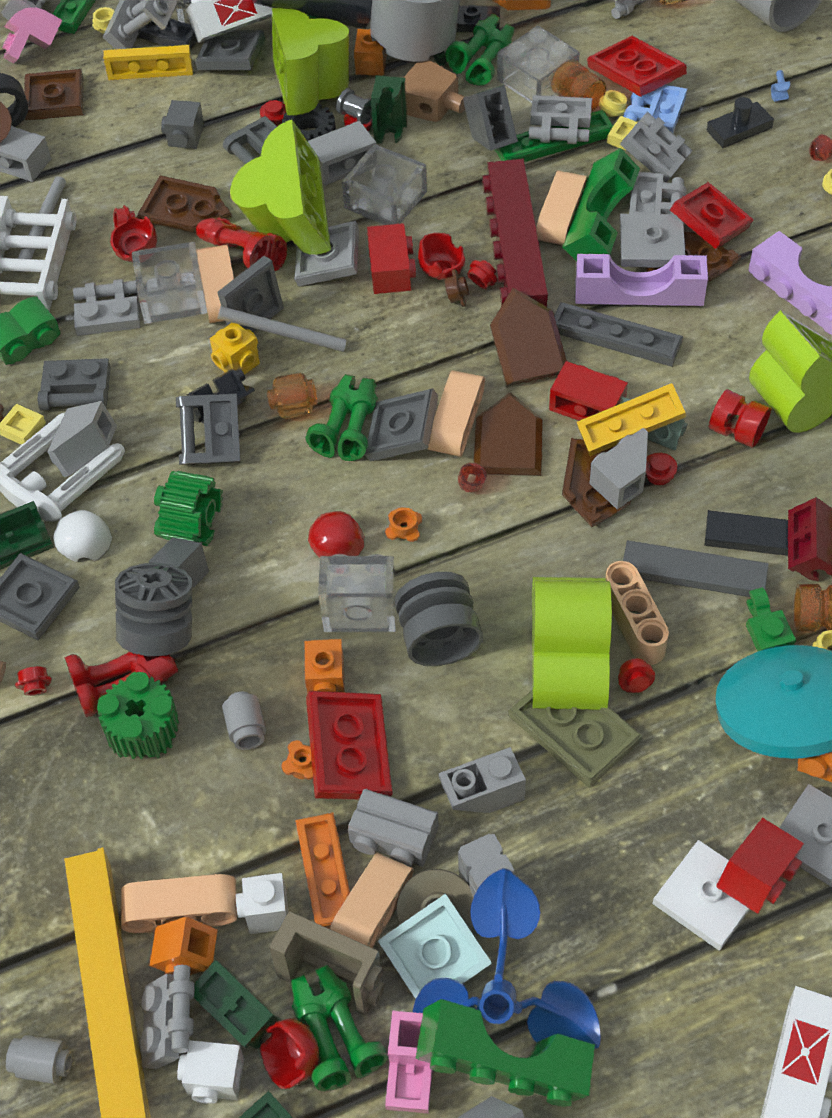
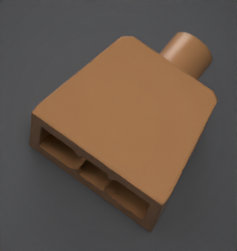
M429 60L417 62L403 77L406 78L408 116L438 122L448 110L460 114L464 112L463 97L466 96L458 94V77L456 74Z

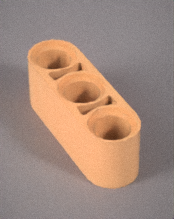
M560 170L556 172L536 226L538 241L563 246L588 176Z
M227 244L197 249L210 323L224 321L218 319L221 304L217 292L234 279Z
M454 370L450 372L434 417L428 450L462 457L482 400L485 386L484 376Z
M616 561L609 565L605 576L606 581H610L612 614L634 657L645 660L649 665H655L665 657L669 636L668 627L636 567L627 561ZM631 611H637V612H640L641 614H634V613H631ZM645 640H653L657 643L652 644L646 642Z
M376 853L337 912L330 930L373 948L396 911L400 892L404 885L413 877L414 869L380 853Z
M214 874L128 883L121 888V929L128 933L155 932L157 926L183 917H189L211 927L234 923L237 920L236 879L230 875Z

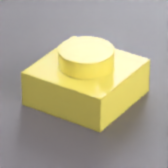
M620 115L608 134L607 143L626 150L620 143L638 122Z
M16 404L0 422V435L22 445L46 425L44 416Z

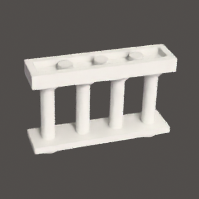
M0 196V274L3 271L41 272L39 283L0 282V294L38 296L39 300L50 312L52 300L57 299V282L71 230L76 228V214L71 212L68 199H61L58 214L16 212L15 209L11 208L8 196ZM16 225L54 226L51 237L10 235L11 229L15 228ZM9 248L48 249L45 260L3 258L5 250L8 251Z

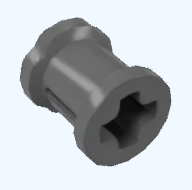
M349 88L340 94L336 105L339 114L351 115L362 124H367L372 119L371 98L364 99L357 96L354 90Z

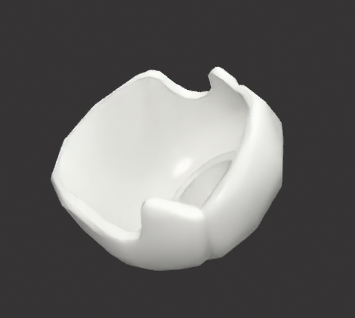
M87 510L75 511L61 518L54 533V542L58 552L74 562H78L80 558H89L93 561L100 559L109 549L112 540L106 523L98 515Z

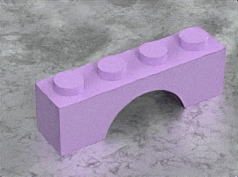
M778 231L752 249L749 272L757 280L762 281L774 290L779 297L787 300L803 315L808 316L828 334L832 335V286L818 284L803 274L799 267L802 247Z
M577 254L575 304L704 306L708 282L707 256L674 255L666 265L657 270L631 272L616 265L610 254Z

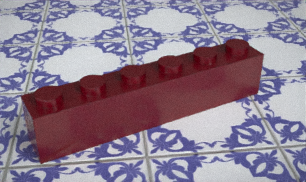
M524 159L487 162V175H482V187L484 194L489 193V197H485L486 213L493 217L489 219V232L491 238L496 237V241L492 242L493 258L500 261V264H496L497 283H503L504 286L500 288L501 306L512 288H515L547 307L548 292Z

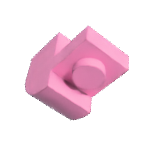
M31 7L18 11L4 26L15 33L14 35L9 33L4 41L2 48L6 52L3 58L12 63L16 62L27 40L47 49L51 46L62 20L40 8Z
M392 1011L388 1047L390 1063L385 1102L386 1110L429 1114L433 1070L430 1069V1063L415 1059L423 1013Z

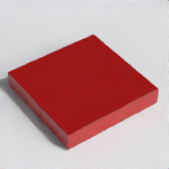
M709 182L678 199L670 208L673 214L715 249L747 230L754 221L753 218Z

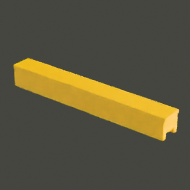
M99 848L98 851L65 858L64 860L101 1118H151L111 864L104 848Z

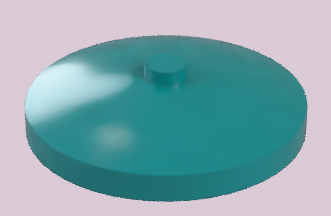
M805 645L779 646L758 651L735 663L723 675L716 690L717 716L723 730L742 747L770 757L788 759L808 758L832 752V651Z

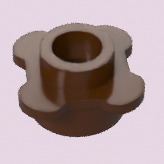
M454 269L452 270L453 277L445 279L446 292L451 303L460 301L461 306L464 307L466 306L464 296L469 295L466 278H459L457 270Z

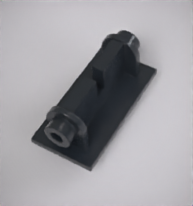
M239 368L237 370L230 369L212 380L217 389L216 392L213 393L210 385L206 383L189 392L187 396L237 394L238 406L247 400L246 396L254 392L255 389L242 383L246 380V377ZM203 407L193 408L194 421L204 423Z

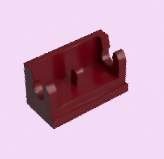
M817 497L788 510V569L792 572L797 571L812 581H819V573L814 570H824L826 574L832 576V508Z

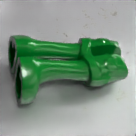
M496 14L478 21L473 29L474 36L468 44L463 41H454L446 50V60L450 68L456 74H461L481 47H486L481 57L477 58L466 72L465 79L470 84L482 86L489 83L495 74L492 61L497 55L504 54L512 46L511 39L515 29L507 23L503 29L498 30L496 26L501 18Z
M345 374L338 385L332 389L329 397L332 410L327 424L317 423L308 428L305 439L312 450L324 457L332 458L337 448L338 436L346 414L351 413L348 428L342 432L338 442V454L344 461L358 460L365 455L368 448V440L361 431L366 415L373 412L378 400L376 396V381L374 379L362 378L359 389L355 390V376Z
M327 964L315 970L321 992L323 991V993L314 996L315 993L308 984L305 975L291 980L294 998L291 1007L294 1015L299 1022L307 1024L318 1043L320 1064L314 1069L311 1079L319 1091L340 1089L351 1082V1074L345 1061L338 1053L328 1027V1018H332L337 1027L357 1078L361 1079L372 1074L388 1059V1052L384 1044L379 1041L366 1042L362 1038L348 1007L352 997L347 983L339 979L333 969Z

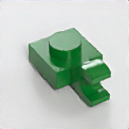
M762 587L749 591L751 599L747 600L746 604L753 618L747 620L746 627L757 652L773 647L795 645V636L783 611L771 612L769 598L765 589Z

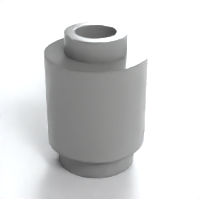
M244 691L230 695L222 705L230 741L240 750H250L260 746L265 740L266 727L258 697Z
M25 1035L22 1039L14 1038L11 1041L6 1056L7 1072L15 1073L16 1078L58 1084L63 1076H68L71 1070L73 1053L68 1050L66 1041Z

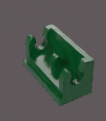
M376 76L371 95L373 137L376 144H382L385 140V134L390 132L394 133V141L398 143L402 138L404 127L407 128L406 78Z
M34 501L0 514V570L10 566L20 553L32 557L54 548Z
M216 959L194 983L193 998L244 1048H247L249 1045L255 1049L260 1048L263 1044L261 1038L267 1032L266 1029L282 1020L231 970Z

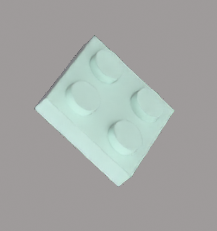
M446 894L377 940L415 999L424 985L434 979L451 978L464 984L492 964Z

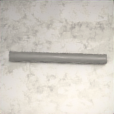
M60 176L55 177L39 213H53L66 184L64 178ZM32 226L28 236H42L46 226ZM22 248L17 259H31L36 249Z
M220 306L218 319L341 352L344 351L346 346V339L223 306Z

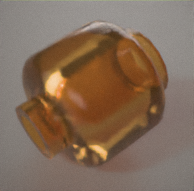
M301 372L276 377L273 381V389L267 390L270 409H277L278 414L283 419L309 415L312 412L313 406L317 405L313 379H308Z

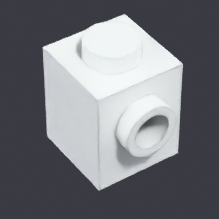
M282 873L242 878L243 893L236 894L238 918L245 917L250 934L278 931L288 913L287 892Z
M189 1040V1051L187 1054H181L177 1071V1078L182 1081L187 1095L192 1096L194 1101L207 1104L216 1103L217 1098L238 1100L244 1065V1056L240 1045Z

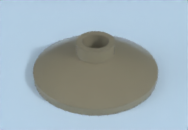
M430 869L416 874L404 885L397 902L399 924L401 925L433 901L446 894L472 932L474 926L471 920V904L474 897L469 884L459 875L443 869Z

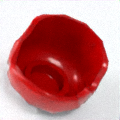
M132 215L126 222L119 224L111 232L110 245L120 259L127 262H139L148 259L156 250L158 236L154 225L147 216L143 220Z
M434 232L425 235L419 242L418 264L425 274L437 280L453 277L452 270L456 269L457 273L460 274L465 266L466 260L463 246L458 248L454 246L451 235L447 233Z
M333 511L321 514L309 529V545L321 560L330 558L340 565L346 564L357 558L364 548L365 536L359 524L346 512Z
M295 1018L284 1019L266 1029L267 1032H272V1034L260 1046V1053L265 1070L272 1082L281 1089H290L308 1080L319 1063L318 1043L310 1028Z

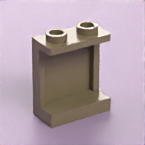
M288 911L269 946L277 977L291 983L303 962L317 969L328 964L338 978L353 984L358 1013L366 1015L370 1005L377 1006L386 985L382 982L384 969L380 965L379 951Z

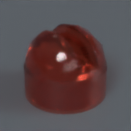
M818 135L809 147L810 157L815 161H826L832 156V140L826 135Z
M476 463L463 465L458 474V485L460 488L470 493L478 492L483 487L487 478L485 469ZM469 474L476 476L473 483L467 481Z

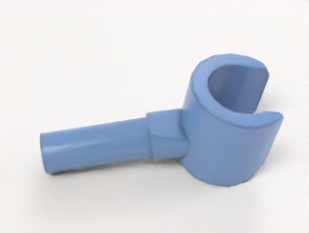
M778 70L776 72L778 83L771 86V96L774 102L789 99L787 90L790 89L791 85L789 81L785 82L783 71Z

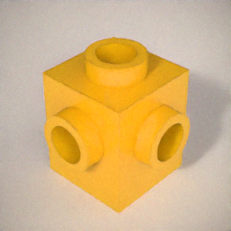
M231 323L217 331L210 338L211 358L222 371L227 372L230 369L237 370L240 368L245 375L260 364L257 349L258 339L250 329H244L239 324Z

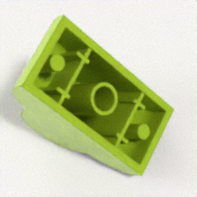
M271 8L273 64L287 115H299L310 112L316 108L320 99H331L340 96L345 89L349 88V29L347 26L330 19H309L305 13L294 9Z
M291 119L276 127L267 136L263 143L260 157L249 161L236 173L231 183L230 193L233 201L258 232L280 235L285 242L293 241L306 254H322L330 251L331 246L319 157Z
M780 310L764 330L762 344L766 350L752 366L749 381L791 432L800 433L813 429L832 415V341Z
M532 578V708L572 709L574 707L576 709L592 710L608 708L612 600L610 581H606V578Z

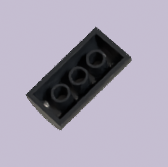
M252 0L253 4L270 8L294 9L305 13L309 17L335 20L344 25L365 29L371 20L372 0Z

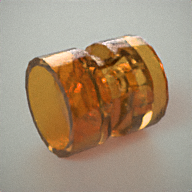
M574 59L563 63L557 69L551 82L553 92L560 97L592 98L591 112L599 106V100L605 95L607 89L606 83L602 79L589 72L585 66Z
M797 584L794 597V625L797 631L818 632L821 626H824L826 630H832V585H829L826 590H822L819 584Z

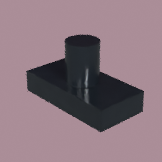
M740 97L735 100L733 112L708 121L706 131L722 148H725L772 129L774 119L758 102L753 103L747 97Z

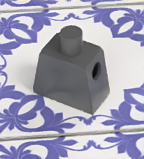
M505 85L463 97L471 135L475 141L490 151L518 142Z

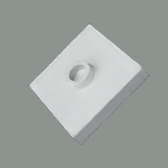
M698 840L653 898L652 904L720 951L750 909L716 887L729 860Z

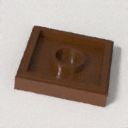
M82 69L25 74L24 93L28 101V113L25 120L83 115L84 77Z

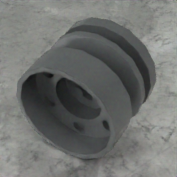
M163 563L139 564L119 573L115 579V606L117 609L115 615L116 641L120 646L134 654L144 656H164L178 652L186 647L192 639V613L190 609L192 607V578L188 573L174 565Z
M453 572L424 574L407 582L395 595V608L399 615V623L403 627V638L407 653L414 663L423 666H442L455 663L471 655L483 642V632L477 613L473 610V599L470 595L469 585L462 575Z

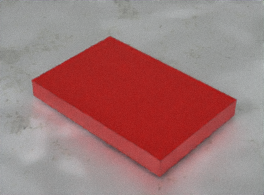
M630 36L587 58L589 68L640 97L687 74V65L634 36Z
M309 691L306 696L315 798L359 800L364 789L391 797L393 792L381 694Z

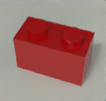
M404 223L367 227L373 294L411 291L410 278L416 277L415 258H408V255H413L412 236H406Z
M566 361L550 389L549 410L580 421L619 405L621 398H626L628 382L620 380L615 376H608L588 369L583 365H576Z
M762 817L729 859L716 887L758 914L767 901L773 905L776 903L787 885L782 880L786 879L791 882L803 863L797 856L804 843Z

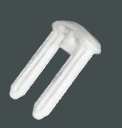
M65 413L59 414L0 462L1 493L16 507L34 501L41 519L44 521L60 520L62 518L61 511L119 463L125 452L123 445L119 443L109 445L106 450L85 464L48 496L41 492L47 485L37 472H31L21 482L15 478L17 474L49 449Z

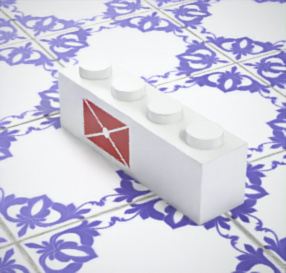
M191 0L192 4L186 9L198 43L272 17L270 7L253 4L252 0Z
M795 986L789 1000L760 1118H828L831 1099L824 1096L827 1083H832V997Z

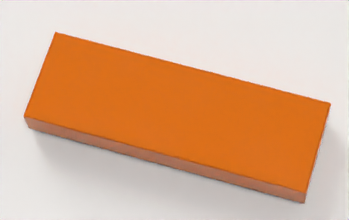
M334 812L295 820L315 923L330 929L337 912L350 894Z

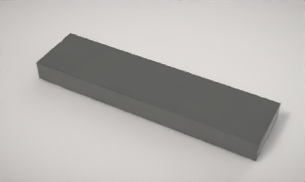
M560 302L554 315L559 335L671 367L675 362L683 341V336L563 302Z
M629 540L626 542L623 561H627L636 567L643 580L750 597L749 591L762 587L766 588L769 563Z

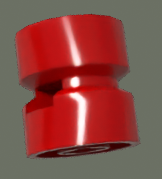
M726 389L715 405L708 427L710 430L723 436L734 434L735 441L754 448L765 431L772 410L771 407L757 401L746 403L745 396Z

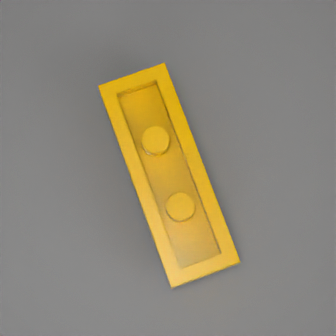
M189 45L104 50L103 59L108 80L193 75V63Z
M671 383L577 422V426L589 455L592 456L618 445L626 435H633L642 428L651 432L685 418L686 413L674 385Z

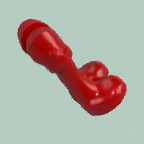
M208 218L200 221L196 227L198 237L207 243L216 246L227 244L229 247H236L237 245L243 247V262L247 268L265 256L272 260L274 271H277L286 260L287 245L280 235L246 231L241 226L233 224L225 218Z
M129 651L109 662L93 666L86 665L80 656L76 654L65 657L74 688L86 718L98 713V699L107 694L106 690H112V684L118 685L120 679L126 681V677L130 674L111 683L97 687L94 686L128 672H144L149 678L154 677L155 681L160 680L161 683L178 672L175 660L170 654L164 656H144Z

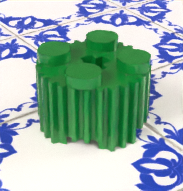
M172 471L169 475L168 483L166 482L165 486L159 485L155 492L154 504L160 507L158 511L159 517L154 526L155 536L170 540L173 537L208 546L211 540H213L215 530H210L209 528L212 526L215 512L220 513L223 506V490L215 488L216 482L214 478L182 471Z
M133 672L126 677V681L120 679L118 685L112 684L113 689H107V694L98 699L97 705L98 718L109 747L120 758L123 756L127 758L129 755H131L132 759H135L136 756L143 759L144 755H147L148 758L154 756L160 758V753L166 754V749L173 747L172 738L176 737L175 732L178 731L177 725L179 724L178 713L170 690H167L166 685H162L160 680L155 681L154 677L149 678L144 672Z

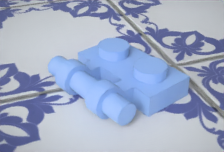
M664 85L642 97L632 93L630 98L631 105L626 108L623 117L638 122L648 112L657 119L659 117L665 122L664 126L673 133L686 100L687 89Z

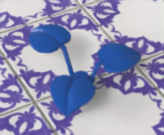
M502 868L493 872L481 883L474 895L471 904V920L476 932L480 936L485 938L500 936L494 979L484 987L481 999L476 996L469 999L467 988L458 980L444 977L434 979L420 990L412 1012L423 1013L424 1007L444 999L480 1010L483 1016L482 1019L484 1018L493 1024H502L511 1018L513 1012L519 1014L522 1009L534 1005L535 1007L529 1012L527 1024L529 1032L536 1043L557 1033L595 1044V1049L600 1046L601 1040L599 1018L593 1003L583 990L572 983L553 981L545 986L541 999L530 997L520 1002L516 1001L517 993L515 987L503 978L507 936L514 939H522L530 935L537 927L540 919V904L533 890L510 869Z

